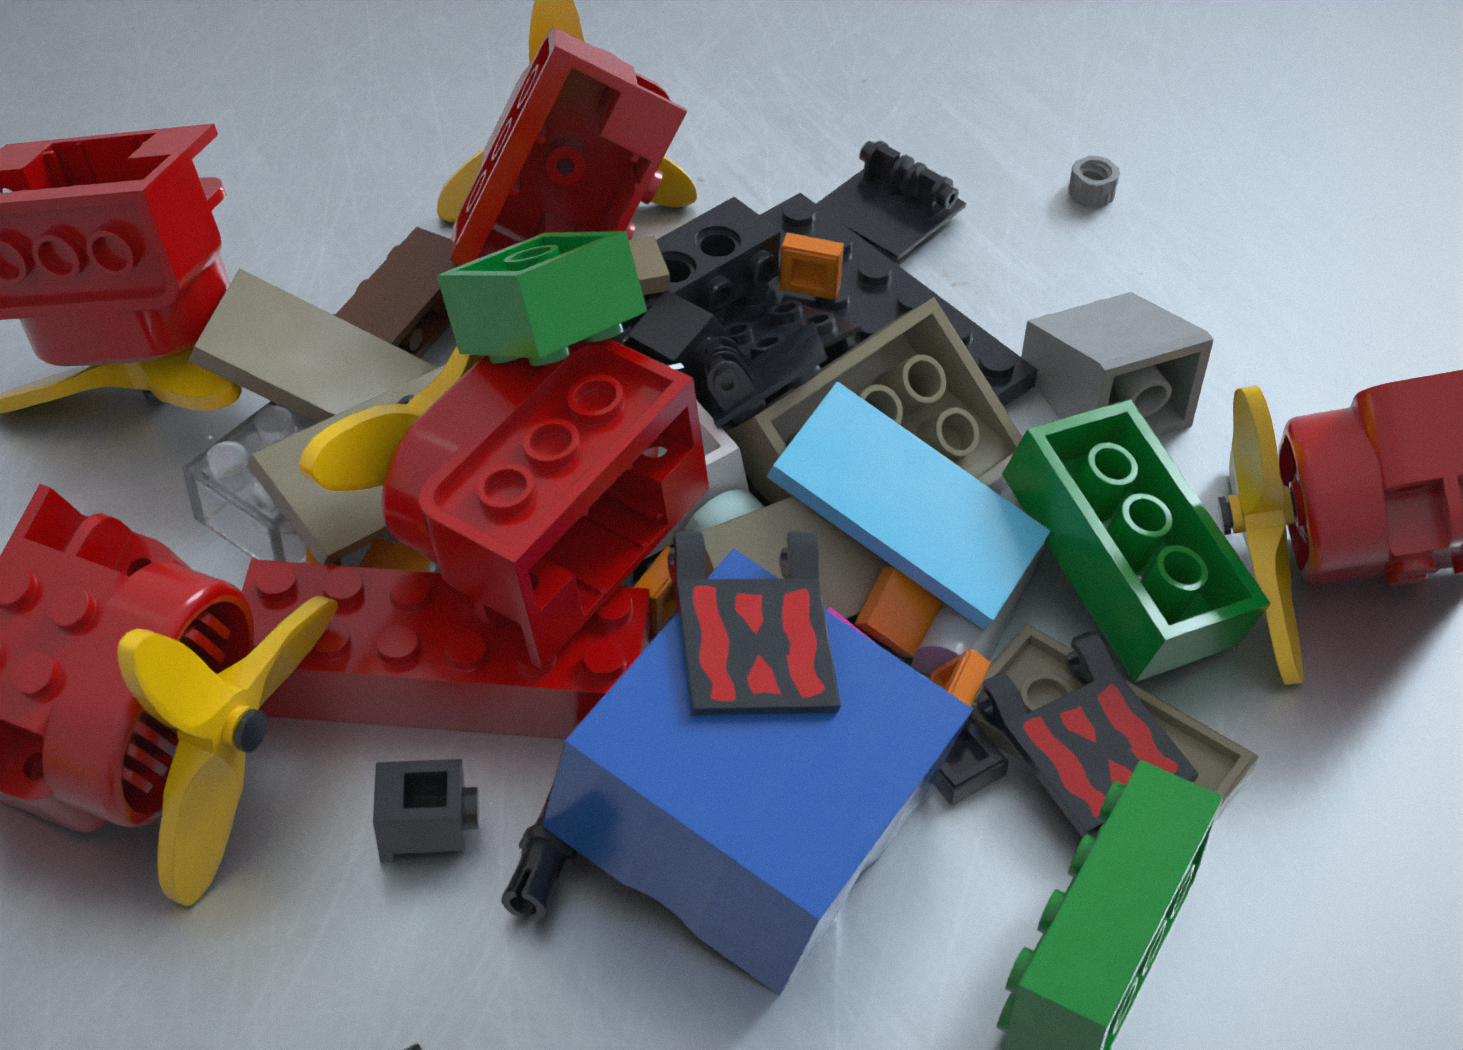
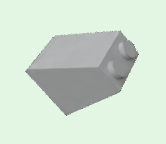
M1132 292L1027 320L1021 357L1038 369L1035 385L1059 419L1131 399L1153 433L1158 437L1193 425L1214 339L1208 331Z

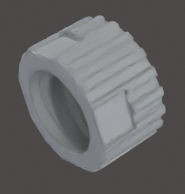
M1087 156L1075 161V164L1072 166L1068 187L1070 196H1072L1073 200H1077L1078 203L1086 206L1100 207L1108 205L1116 197L1120 177L1119 168L1109 159L1101 156Z

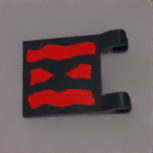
M792 530L788 532L786 537L788 547L782 548L779 556L780 570L784 579H706L705 541L703 534L700 531L675 532L673 538L674 548H671L669 551L667 563L669 574L675 587L691 716L838 713L841 704L819 582L818 541L813 531Z
M1091 631L1078 635L1071 640V648L1075 651L1070 652L1065 658V666L1073 677L1084 683L1085 686L1028 713L1011 678L1001 673L986 679L982 683V690L985 694L981 695L977 700V708L981 715L989 723L1004 732L1082 838L1085 834L1092 835L1099 831L1103 823L1098 821V815L1111 785L1115 780L1127 785L1140 759L1190 782H1195L1199 775L1117 672L1102 639L1095 632Z

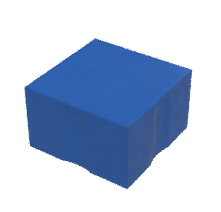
M733 548L707 579L779 578ZM824 609L841 704L838 713L691 716L677 612L564 741L542 826L622 884L641 891L665 905L689 927L695 936L780 996L836 919L858 876L878 861L928 792L973 708Z

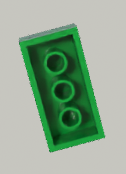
M1126 400L1026 430L1002 476L1026 514L1051 531L1044 542L1133 681L1138 682L1238 646L1271 603L1132 400Z
M1141 759L1127 785L1116 780L1113 782L1098 815V821L1103 823L1096 837L1085 834L1074 854L1068 871V875L1074 878L1068 886L1066 893L1055 889L1046 904L1037 931L1043 934L1035 950L1023 947L1011 969L1005 989L1011 993L997 1023V1028L1007 1033L1003 1050L1112 1049L1197 879L1223 799L1222 795Z

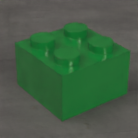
M626 231L542 233L437 275L459 354L486 355L493 364L509 362L518 358H528L531 366L547 365L560 361L571 354L569 345L581 340L584 342H597L615 337L624 331L622 322L647 312Z

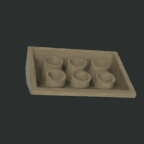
M935 297L900 316L820 369L819 373L810 381L798 388L790 389L766 405L755 416L726 432L740 448L744 470L756 490L771 504L790 498L793 495L766 476L837 381L986 486H990L1002 477L1003 471L1022 439V435Z

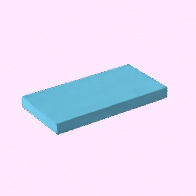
M838 381L777 459L766 476L984 631L994 621L1051 532Z

